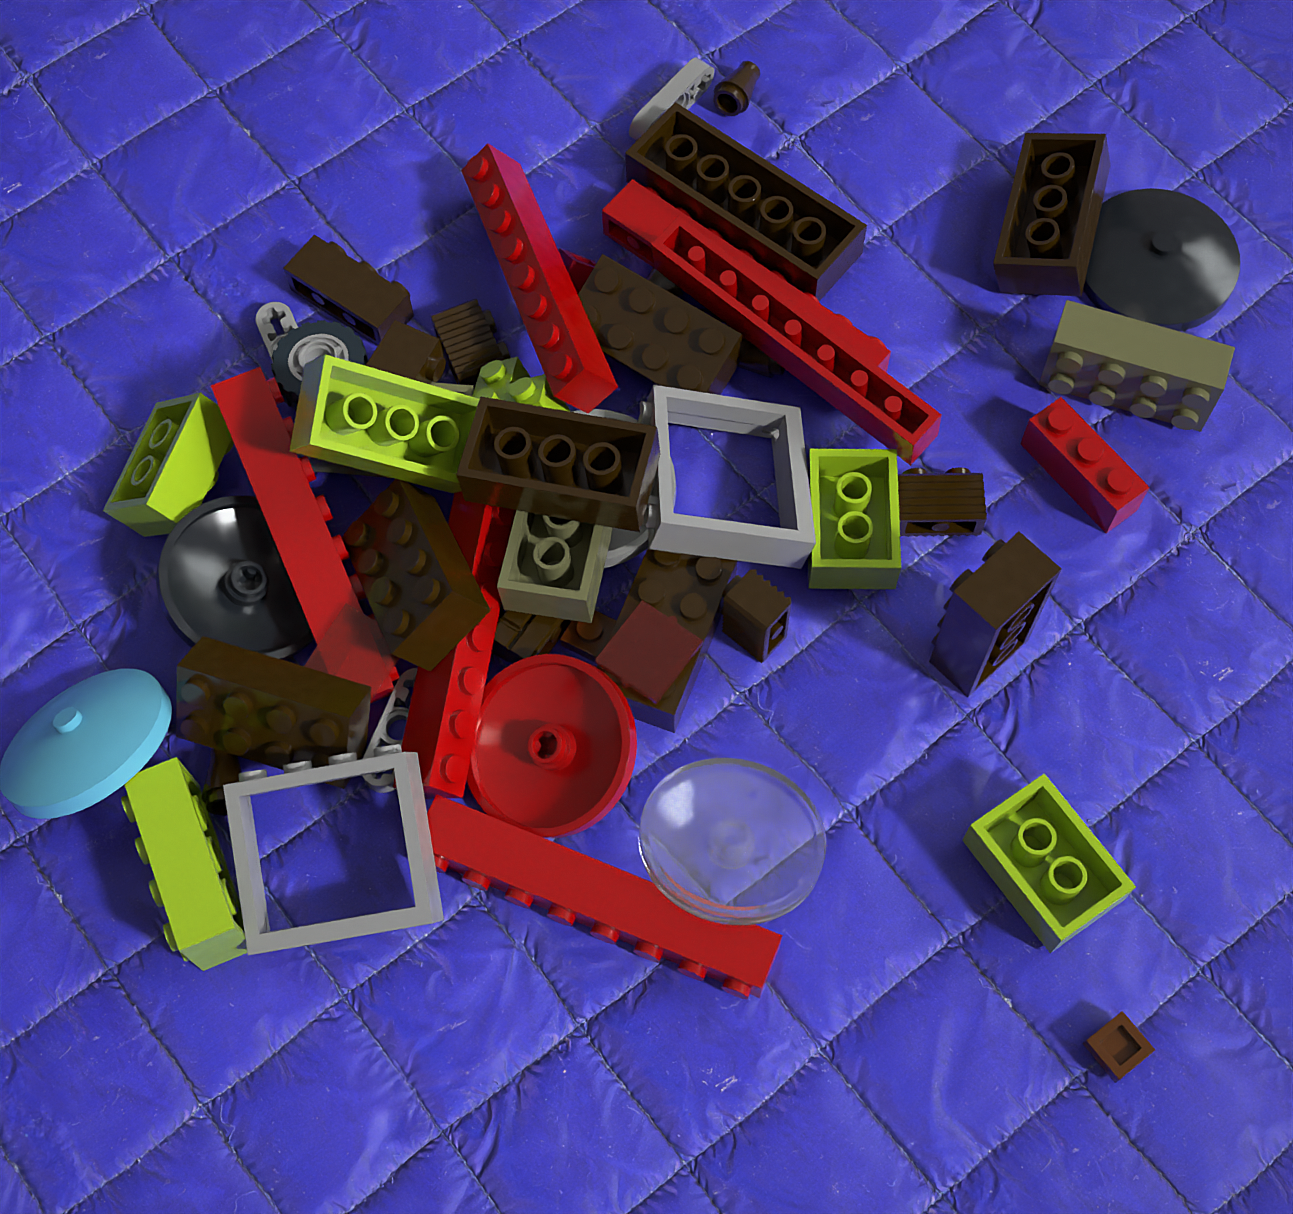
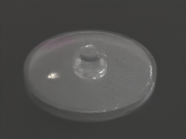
M704 759L676 769L660 781L649 795L643 808L639 827L638 841L641 859L646 872L656 887L670 901L686 912L721 924H760L789 913L799 906L814 889L826 855L825 828L817 808L807 794L796 783L780 772L763 764L744 759Z

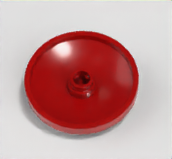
M542 654L531 656L511 664L495 675L484 688L466 779L474 798L483 811L489 816L548 839L577 834L604 818L617 804L626 790L636 760V726L626 697L616 683L603 671L585 661L566 655Z

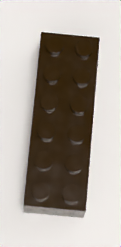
M676 102L625 152L627 183L633 179L644 187H651L663 200L675 208L680 207L684 209L693 220L705 228L716 230L725 241L737 249L746 250L754 257L755 261L770 271L779 272L788 283L802 292L812 294L818 301L824 297L863 253L867 228L865 223Z

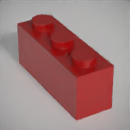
M1062 397L1029 419L1020 444L1106 534L1139 509L1150 487Z

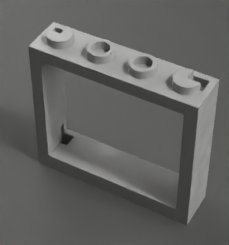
M653 385L647 402L641 401L640 416L637 421L639 424L657 426L661 453L642 525H646L648 528L649 549L801 569L814 548L816 539L800 407ZM668 423L771 438L781 528L675 514L673 512Z
M401 744L383 746L373 749V758L357 760L356 753L340 754L328 757L329 766L312 769L311 761L283 765L284 774L268 777L266 769L248 771L238 774L239 782L223 785L248 956L433 924L444 920L417 752H402ZM394 770L415 906L270 931L250 796Z

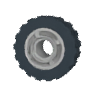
M317 320V322L301 324L302 326L291 329L287 332L288 335L279 340L277 349L273 350V364H271V368L284 402L289 407L292 406L297 411L305 363L326 354L364 366L367 364L368 357L363 341L359 335H355L353 329L348 326L344 327L339 322L333 321L332 323L325 320Z

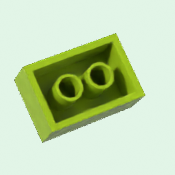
M201 392L157 402L103 511L144 537L170 534L185 515L202 504L206 493L218 480L219 472L217 470L224 455L234 445L219 405Z
M810 449L807 470L816 544L808 556V588L896 589L901 571L897 449Z
M1045 773L973 822L962 840L1050 954L1123 902L1136 888L1134 883Z

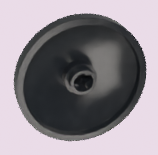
M1147 188L1127 191L1111 197L1102 203L1083 291L1098 309L1176 331H1185L1210 320L1227 303L1240 273L1238 245L1233 233L1224 220L1210 207L1193 197L1165 189Z
M228 496L214 499L193 509L176 524L170 532L159 557L156 585L159 602L166 619L178 636L191 648L202 636L281 660H287L301 652L315 639L256 496Z

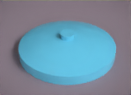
M138 669L107 671L89 677L64 690L41 707L22 726L9 744L0 764V790L18 812L37 819H50L70 815L103 800L134 777L160 746L168 730L172 715L171 700L155 677Z

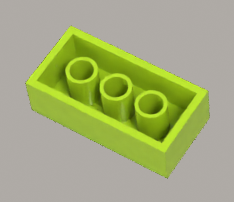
M324 354L305 363L290 452L449 493L461 492L456 473L480 399Z
M177 757L138 772L124 784L127 795L122 796L121 801L131 823L137 822L141 836L135 838V845L142 862L145 865L151 864L155 879L149 881V888L156 905L159 908L165 907L169 922L163 924V930L173 952L179 950L185 962L190 960L202 971L248 953L240 900L211 816L206 809V804L201 799L202 790L200 785Z

